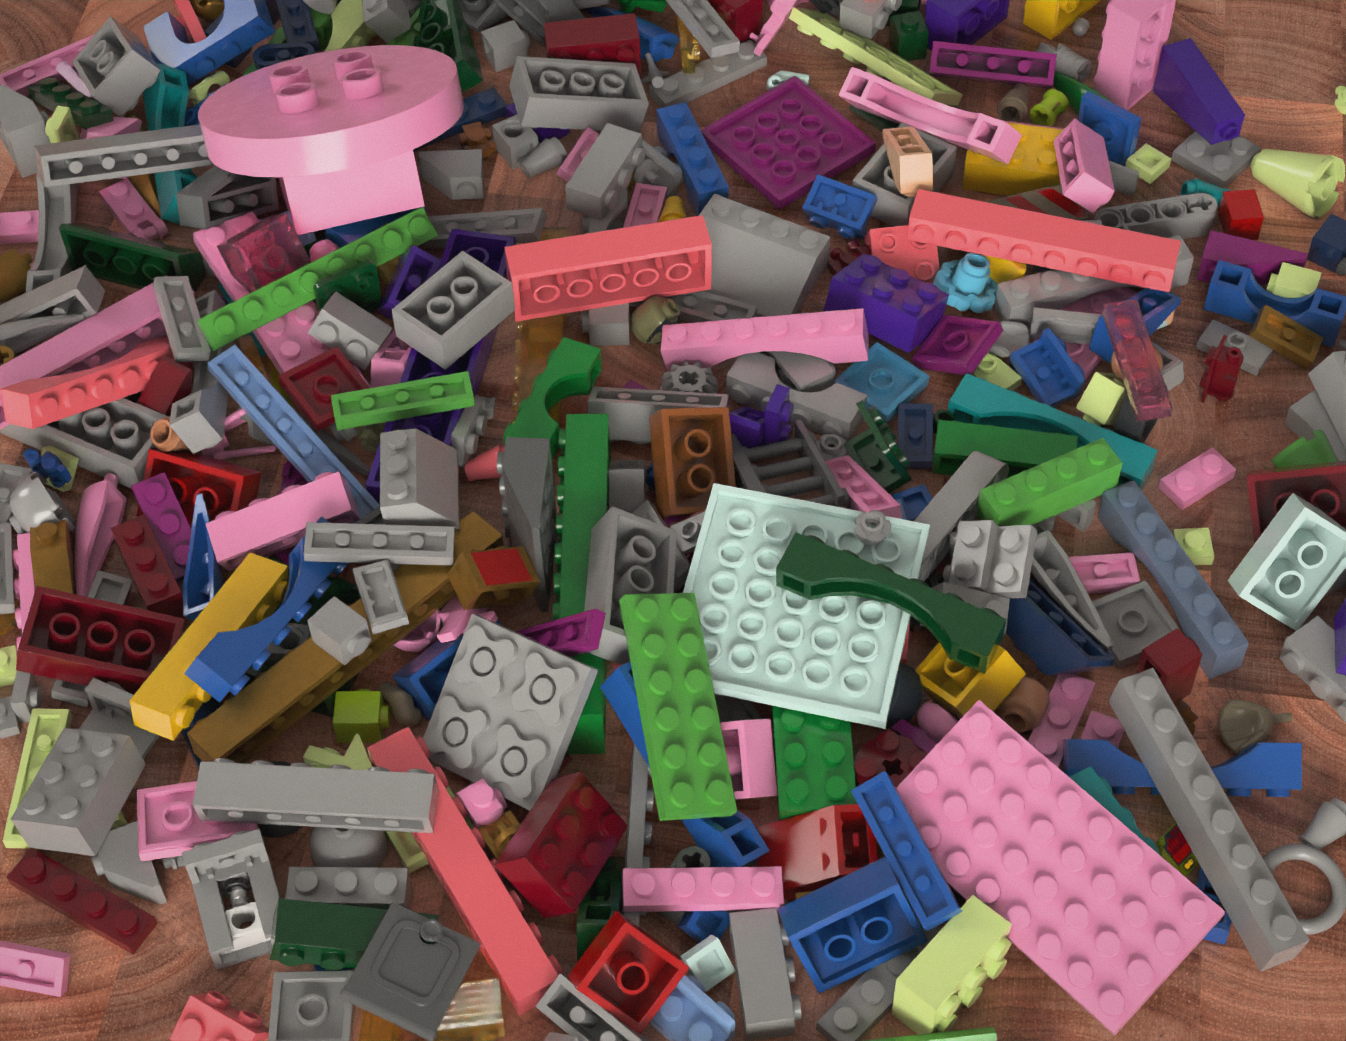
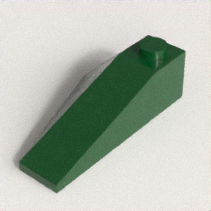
M422 0L418 16L421 27L419 36L414 37L413 45L436 50L452 58L457 66L461 92L473 88L476 84L483 81L479 58L458 0Z

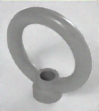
M1303 844L1283 845L1271 850L1263 857L1272 875L1273 870L1282 862L1303 860L1317 866L1328 878L1332 889V899L1326 911L1311 919L1297 918L1306 935L1324 932L1340 920L1346 909V879L1340 867L1331 857L1317 848Z

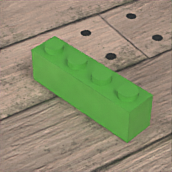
M1104 438L1098 439L981 489L976 516L979 520H993L997 526L1034 525L1101 496L1106 490L1117 487L1122 461Z

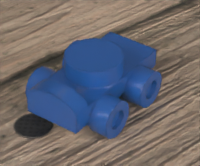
M28 448L23 453L32 471H38L45 479L49 476L54 487L60 488L72 479L66 466H63L62 461L51 452L46 451L41 456L38 451Z

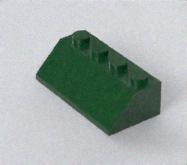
M62 223L59 227L73 271L86 265L97 279L136 289H142L154 282L155 277H164L166 275L188 276L191 288L195 293L206 276L201 253L192 249H184L165 244L161 241H152L133 234H125L85 223Z

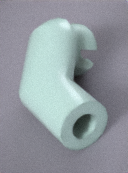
M781 70L768 78L766 88L769 91L793 76H796L809 87L810 75Z

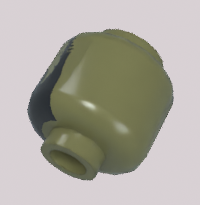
M658 295L650 297L634 309L632 313L631 329L634 335L643 343L660 344L663 325L680 324L679 307L671 299Z

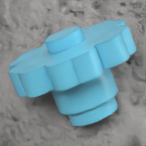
M968 253L960 261L953 260L943 263L941 270L937 271L933 284L939 290L949 294L947 305L955 307L960 311L971 309L975 313H983L992 309L996 300L998 286L989 276L991 272L989 260L977 253Z

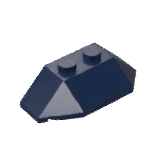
M1032 578L1029 579L1026 598H1010L1006 634L1014 641L1017 649L1025 652L1036 663L1037 669L1042 673L1050 676L1056 674H1075L1113 665L1115 659L1112 649L1108 650L1088 634L1053 600L1045 589L1036 586Z

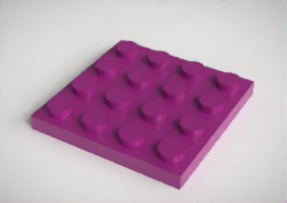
M796 76L791 77L700 130L708 147L779 210L810 192L817 174L831 179L873 154L876 148V143Z

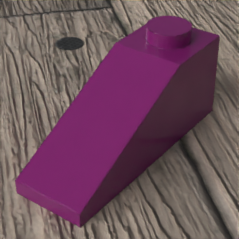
M1210 230L1197 280L1210 283L1217 263L1221 260L1252 269L1253 276L1258 284H1268L1272 273L1279 274L1282 262L1304 268L1308 253Z

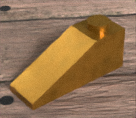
M66 519L55 524L46 522L38 527H30V553L35 590L36 586L76 594L74 542Z

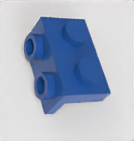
M1050 328L1042 331L1039 340L1011 353L1010 362L1022 377L1037 402L1055 408L1080 395L1085 382L1084 372L1081 366L1073 362L1067 354L1063 340L1059 336H1055Z

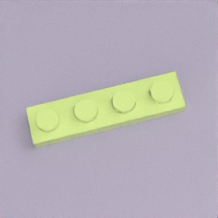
M32 708L2 840L6 848L30 849L11 821V817L62 730L71 727L72 714L69 709Z

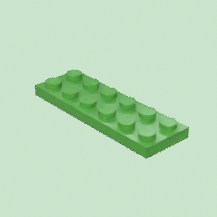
M695 593L624 594L619 603L659 821L732 816L737 812Z

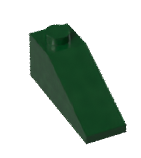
M609 856L579 904L576 923L577 962L616 910L620 913L622 912V870L625 864V857Z

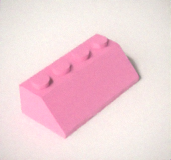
M1111 0L1106 8V25L1101 35L1103 38L1102 48L1097 58L1099 61L1098 71L1093 81L1095 84L1094 90L1128 111L1153 89L1162 48L1168 42L1176 0Z

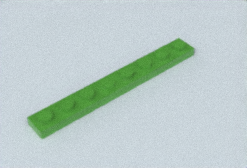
M421 207L200 318L197 323L212 350L215 351L315 300L313 287L317 282L366 260H372L376 267H379L401 256L412 245L418 247L434 239L438 234L425 210Z

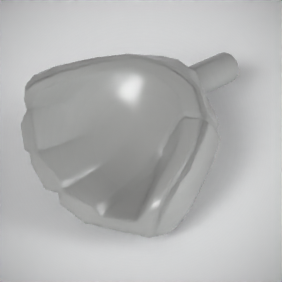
M1000 321L1003 332L989 352L1001 357H1010L1012 352L1030 344L1029 329L1023 323Z

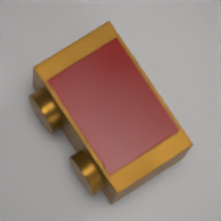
M500 546L495 549L479 551L475 549L466 550L457 557L456 562L447 574L464 610L526 603L541 582L524 546L509 548Z

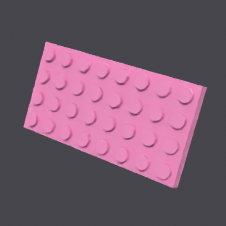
M980 700L973 705L897 786L902 800L948 885L965 901L974 895L1009 921L1012 926L1007 936L1008 940L1114 1036L1225 915V911Z

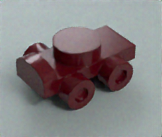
M852 240L847 244L846 249L849 252L845 254L839 247L834 248L830 252L832 260L828 261L827 264L830 273L833 276L862 254L872 255L871 249L866 244L860 247L856 240Z

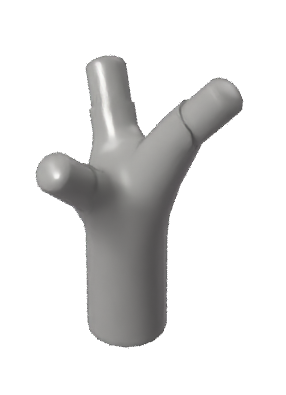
M647 53L645 56L649 72L647 76L641 79V82L643 84L651 82L653 87L660 88L664 84L663 77H668L669 72L659 70L654 63L651 53Z

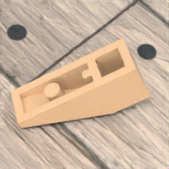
M915 127L882 129L894 183L900 194H904L907 197H916L918 189L933 191L932 152Z

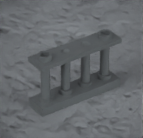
M801 419L794 421L795 438L748 449L746 446H741L735 434H731L737 488L784 497L819 490L822 494L821 497L805 501L836 507L845 506L846 509L850 508V500L846 488H840L817 448L814 433L807 431ZM798 452L801 457L757 467L756 464L751 465L750 463ZM803 471H809L811 475L808 478L767 486L766 483L761 484L760 482Z

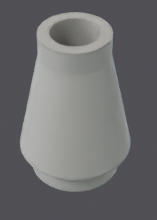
M556 137L551 139L545 138L519 165L523 173L531 179L535 175L561 166L568 155Z
M1332 798L1329 802L1324 801L1305 832L1298 838L1299 842L1321 850L1345 835L1346 804L1337 798Z

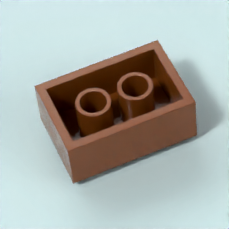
M729 407L660 409L649 417L656 505L663 520L670 517L690 516L705 510L713 483L736 487Z

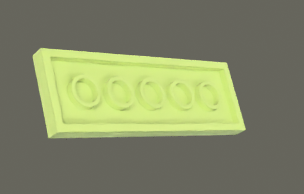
M793 7L788 19L798 24L797 29L810 36L815 34L821 38L820 43L830 49H840L844 52L843 57L856 64L861 62L866 65L868 73L880 78L884 76L891 80V83L945 105L958 106L963 94L872 39L839 27L840 20L827 12L823 14L819 10Z

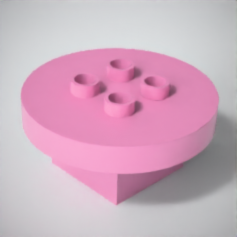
M378 45L345 48L306 55L251 72L226 84L211 94L201 105L198 119L207 155L214 165L240 175L279 178L281 191L296 235H301L425 206L413 149L435 139L450 129L461 117L464 110V102L457 66L452 58L446 54L416 46Z

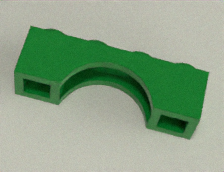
M563 337L557 349L553 348L550 351L547 366L543 373H538L535 377L533 390L528 398L522 400L514 423H509L506 427L503 437L504 443L506 437L550 439L553 460L559 449V423L550 417L549 412L563 399L590 394L592 387L602 372L601 348Z

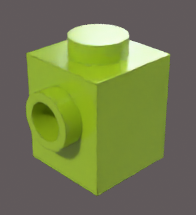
M369 689L336 691L333 727L337 742L351 743L356 733L359 734L362 743H377L383 740L384 728H390L391 712L390 706H384L381 691Z

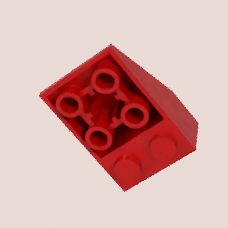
M858 804L832 805L755 827L770 850L757 861V867L782 866L784 899H796L795 893L815 891L878 860L876 837Z

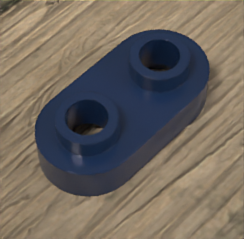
M304 42L267 44L260 46L254 51L253 60L256 70L283 61L315 54V51L310 44Z

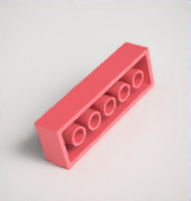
M703 215L504 247L507 280L512 282L515 304L513 313L515 322L644 301L655 295L668 297L711 290L712 243Z

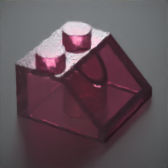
M287 213L269 216L217 245L231 275L249 293L312 263Z

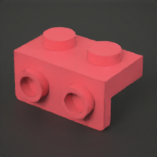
M208 991L205 994L190 995L170 1040L259 1041L268 1039L269 1028L262 1024L263 1018L248 1010L239 1011L229 1005L231 1000L227 996L216 991Z

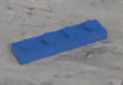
M884 771L852 789L851 792L923 928L928 932L963 912L890 775Z

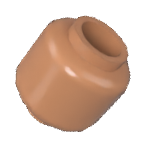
M1023 677L995 709L996 714L1016 732L1033 730L1041 724L1049 705L1048 691L1036 679Z

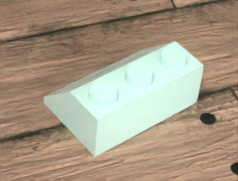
M1292 493L1232 573L1228 582L1239 597L1297 631L1346 568V529L1323 511Z

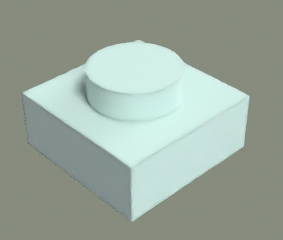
M713 935L708 936L680 956L690 967L687 971L688 974L697 978L704 986L706 992L735 972L720 940Z

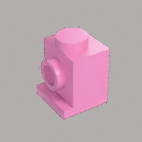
M484 778L456 793L473 827L479 828L482 825L493 823L507 812L505 810L507 804L501 792L497 788L492 789Z

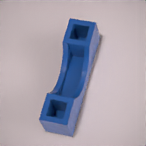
M683 102L656 109L657 137L663 149L666 150L668 157L675 155L682 169L688 200L695 215H700L714 194L729 199V186L687 103Z
M1219 260L1210 281L1203 309L1254 324L1259 310L1267 305L1322 336L1321 344L1334 347L1346 312V296L1317 288L1309 295L1300 298L1280 297L1263 289L1255 280L1252 269Z

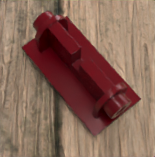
M1226 335L1223 336L1218 347L1211 346L1205 365L1210 368L1205 369L1199 383V387L1204 388L1201 398L1202 403L1205 402L1208 395L1216 397L1219 401H1227L1234 395L1244 356L1239 348L1225 346Z

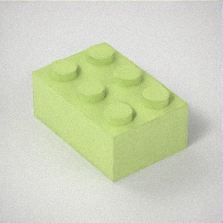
M974 895L961 907L963 912L952 917L896 979L891 1014L917 1035L950 1031L958 1019V1016H956L957 1012L964 1005L968 1008L971 1007L982 993L983 988L981 985L988 977L993 980L997 978L1007 964V959L1004 957L1011 946L1007 936L1010 933L1012 924Z

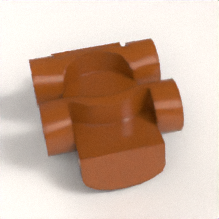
M480 122L462 126L464 133L458 134L463 150L482 149L483 157L491 156L492 152H496L494 140H489L491 139L489 127L482 128Z

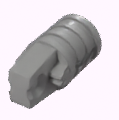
M1041 42L1036 51L1057 54L1055 71L1070 76L1082 83L1091 72L1092 62L1078 55L1061 43L1056 48L1048 43Z

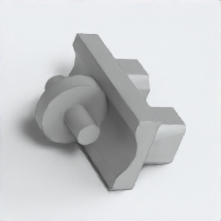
M643 140L642 148L645 149V157L641 166H636L633 171L634 181L636 183L667 187V198L675 196L677 186L685 182L679 163H672L668 159L666 150L662 147H652Z

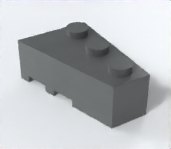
M493 0L544 47V23L585 19L572 0Z

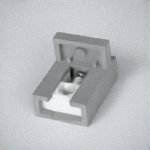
M260 828L253 831H240L230 838L214 843H201L191 850L182 852L184 864L196 897L209 953L216 970L269 954L273 915L278 898L281 897ZM247 891H253L255 902L250 903V899L247 898ZM228 897L231 899V909L226 910L223 898ZM245 922H253L248 928L238 929Z

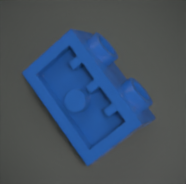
M817 174L802 210L808 219V223L814 227L825 229L827 226L837 230V233L846 239L854 240L857 237L864 240V236L867 234L865 227L878 199L874 194Z

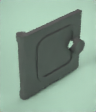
M392 902L348 983L341 989L339 998L402 1027L425 1040L433 1041L437 1037L438 1027L470 968L481 943L441 925L435 919H428ZM420 936H422V938L426 941L435 942V944L424 943L421 940Z

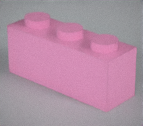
M1074 118L1054 140L1062 193L1083 208L1094 213L1101 205L1106 204L1111 199L1115 191L1104 137Z

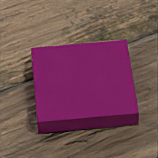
M944 315L915 353L912 362L915 367L921 369L972 375L1003 332L1001 323Z

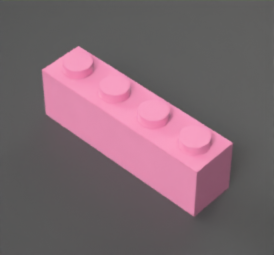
M339 471L336 473L325 472L318 475L313 482L302 486H289L282 490V494L269 499H256L249 503V507L239 511L220 513L215 517L216 520L206 523L217 562L226 570L231 571L237 569L249 553L265 558L293 547L305 535L306 523H316L321 516L329 523L351 524L359 521L361 518L349 482Z

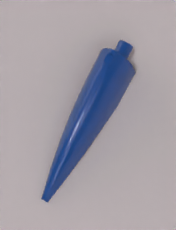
M605 6L583 9L593 18L629 14ZM636 16L640 38V57L647 61L645 55L651 53L654 63L663 58L670 59L674 54V48L679 42V37L652 22Z
M202 493L196 495L187 566L183 581V616L192 622L195 621L224 585L221 565L216 560L206 523L211 522Z

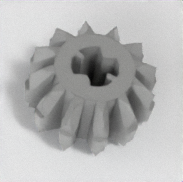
M685 359L683 366L680 367L672 364L670 372H664L660 390L716 394V391H718V381L713 376L711 367L702 368L700 361L694 365H689Z

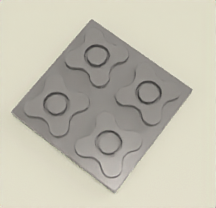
M471 614L423 737L431 754L428 760L474 783L484 778L486 783L492 789L497 788L504 798L530 811L548 783L557 777L598 669L487 618Z

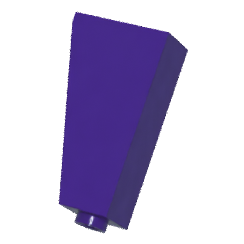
M1189 38L1163 46L1153 87L1155 95L1210 145L1239 137L1245 113L1193 40Z

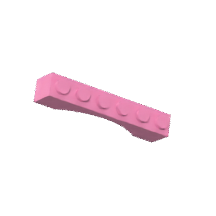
M851 67L839 93L841 98L855 108L898 124L904 123L914 126L915 129L1005 164H1009L1022 136L1007 122L982 113L964 111L933 101L854 67Z
M861 308L663 325L660 351L667 372H670L672 364L680 367L683 366L685 359L689 365H694L700 361L702 368H706L743 354L763 351L802 353L822 358L834 364L868 361L869 334L864 310Z

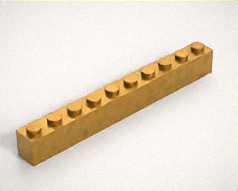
M472 511L465 518L460 519V529L455 530L453 565L457 557L466 550H489L504 546L503 535ZM400 564L393 574L409 624L372 634L361 598L354 604L348 605V607L367 620L371 642L361 655L355 656L344 665L315 644L312 637H310L296 649L289 650L282 660L269 670L258 674L253 682L236 696L232 695L227 698L223 705L211 715L200 719L187 732L194 753L205 762H213L219 758L229 759L235 763L244 764L455 597L457 594L447 575L453 565Z

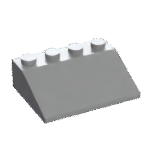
M714 194L700 213L704 217L712 243L711 290H705L704 292L757 306V317L796 314L827 267L830 258L831 237Z

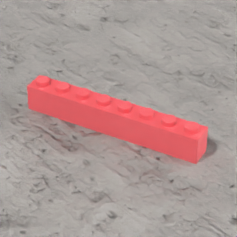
M918 189L909 216L907 240L1170 292L1181 244L1180 240Z
M406 727L367 747L372 767H383L391 772H407L410 769H422L430 774H435L439 793L434 832H411L421 851L425 854L428 863L472 938L481 943L479 948L518 1016L535 1008L560 973L563 974L562 968L553 954L548 957L541 947L544 940L535 923L527 924L521 914L524 911L523 904L514 890L508 892L502 880L505 879V876L494 865L497 860L495 858L491 860L487 858L483 851L486 848V844L479 830L476 827L470 829L464 820L467 817V813L462 802L457 796L451 798L446 790L449 787V783L444 772L439 766L432 767L428 760L431 754L424 739L421 736L415 738L410 728Z

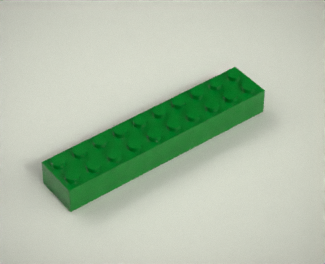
M566 414V428H559V448L565 450H561V456H558L560 484L557 485L559 513H556L558 542L555 543L557 572H554L556 603H553V620L584 612L591 529L609 511L608 469L611 462L608 414ZM587 652L570 656L598 669V673L566 752L567 754H605L606 696L600 686L607 680V660Z

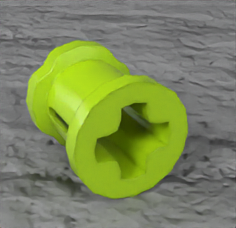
M1049 89L1044 93L1041 103L1034 105L1030 109L1029 117L1035 125L1052 127L1056 122V117L1068 109L1069 101L1062 92L1056 89Z

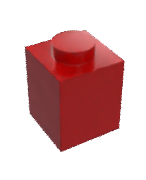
M1255 189L1223 192L1218 211L1223 233L1250 240H1258L1264 215Z

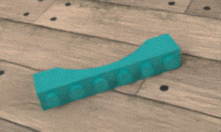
M157 63L161 70L158 73V78L151 87L143 91L148 131L183 127L189 95L186 72ZM191 168L155 173L161 219L180 224L176 193L199 178L192 172Z
M966 373L948 404V411L954 415L955 421L1078 436L1077 448L1104 438L1122 461L1117 486L1134 480L1142 491L1153 472L1158 450L1142 442L1119 435L1110 429H1104L1084 421L1080 417L1069 415L1047 404L1022 396L1015 391L992 384L983 378H977Z

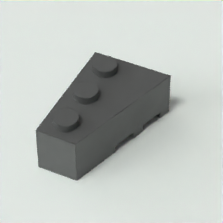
M216 165L176 193L180 226L208 229L220 226L225 221L250 212L257 216L279 210L275 177L240 175L223 170Z

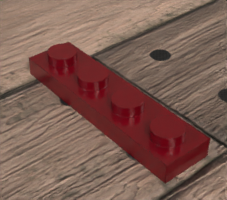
M34 848L28 850L6 877L10 885L133 955L158 924L155 916Z

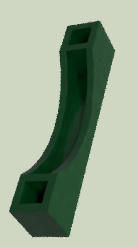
M795 532L776 567V586L806 599L814 600L828 596H857L872 598L901 609L912 615L929 629L941 643L949 659L984 674L1004 635L1006 619L1000 617L994 610L973 606L964 602L961 597L953 593L944 594L930 588L922 580L903 577L894 573L886 565H875L862 560L854 552L845 549L838 550L826 545L816 536H805Z

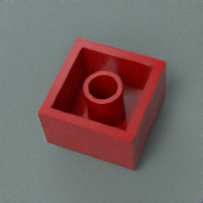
M616 910L567 977L578 991L641 1035L690 967L678 954Z

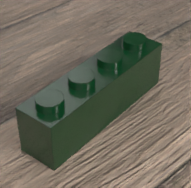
M278 898L273 915L269 960L280 961V963L287 966H299L303 963L315 964L327 970H339L343 967L356 968L388 909ZM418 913L428 919H435L437 921L439 919V915ZM420 936L421 940L424 943L435 944V942L426 941L422 938V936Z

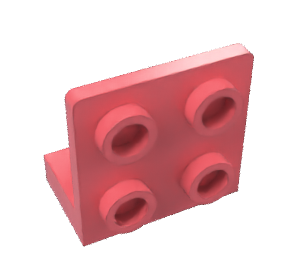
M908 225L869 229L864 236L865 244L871 249L872 256L878 257L881 262L893 268L907 271L910 276L918 280L933 284L936 273L940 270L937 245L907 240Z

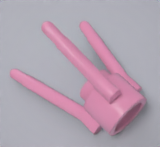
M241 408L226 417L223 440L215 447L205 448L201 451L204 456H213L215 459L225 460L276 451V446H259L224 451L223 448L230 446L225 432L246 422L240 419L241 416L246 414Z

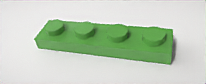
M468 371L331 395L337 431L475 406Z

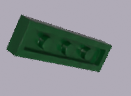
M45 78L40 80L39 84L28 87L30 98L53 112L57 106L69 107L74 123L84 129L114 121L112 109L58 81L56 78Z

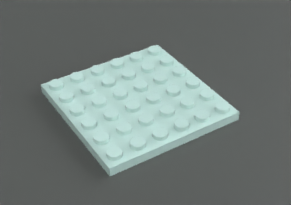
M713 483L683 593H695L714 694L885 729L911 615L891 604L872 598L828 596L814 600L806 599L776 586V567L795 532L805 536H816L826 545L838 550L852 551L860 559L872 564L886 565L894 573L908 579H919L930 524L885 516V519L891 523V531L882 543L871 546L861 542L854 531L856 527L855 519L862 511ZM870 524L869 527L875 528L876 525Z

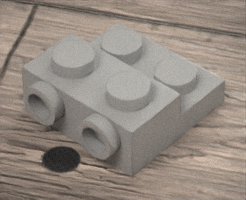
M993 520L959 521L958 531L952 532L950 535L949 544L953 553L952 564L946 565L944 568V582L1006 598H1026L1037 530L1032 525L997 526Z

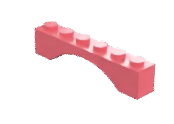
M160 336L138 343L126 355L98 367L64 375L28 379L1 388L5 423L35 429L143 391L160 360L165 356L174 360L168 337ZM177 362L192 370V362Z

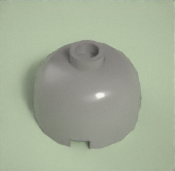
M34 471L21 480L12 491L10 508L13 516L9 518L10 523L18 534L30 532V527H38L46 522L55 524L66 519L70 533L76 530L73 517L55 491L52 492L50 488H45L44 485L48 482L38 471Z
M313 827L309 843L311 858L315 867L381 868L380 864L384 860L385 855L387 857L389 850L386 833L382 830Z

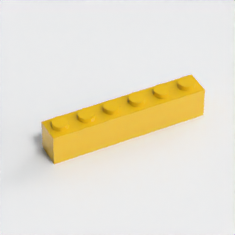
M253 553L247 555L130 699L134 726L174 741L182 729L187 728L191 724L196 711L203 702H208L212 696L184 673L218 632L236 631L255 625L275 612L283 602L288 588L289 571L287 565Z

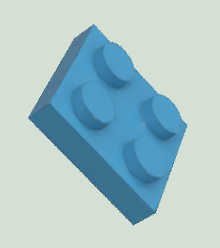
M876 342L868 350V361L854 362L834 381V384L838 383L867 394V407L875 406L884 422L888 423L898 414V403L909 404L929 385L930 376Z

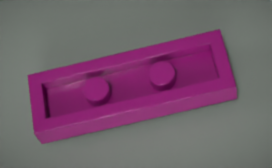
M163 472L131 487L176 582H179L185 576L191 528L167 476Z

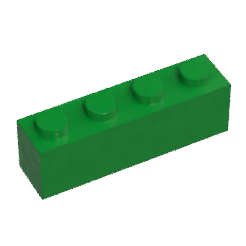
M938 420L932 473L952 476L968 456L977 450L1008 464L1009 473L1007 478L1077 449L1078 436L963 423L955 420Z

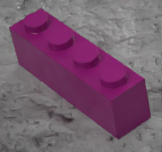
M933 41L929 73L934 77L1008 85L1021 83L1026 87L1051 89L1057 54Z

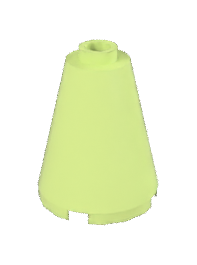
M1264 149L1257 153L1251 162L1252 175L1256 180L1304 214L1313 218L1315 216L1323 217L1332 208L1340 194L1335 191L1338 181L1344 182L1345 178L1344 161L1334 155Z

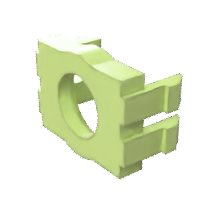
M216 71L213 76L205 78L200 84L193 87L192 90L188 89V96L192 99L193 107L208 96L207 92L212 84L217 83L222 87L224 84L230 83V78L225 71Z

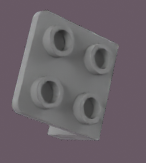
M93 678L85 688L93 710L79 730L129 735L144 760L160 735L134 726L130 699L134 696L133 694L126 692L123 687L115 682L109 681L105 683Z

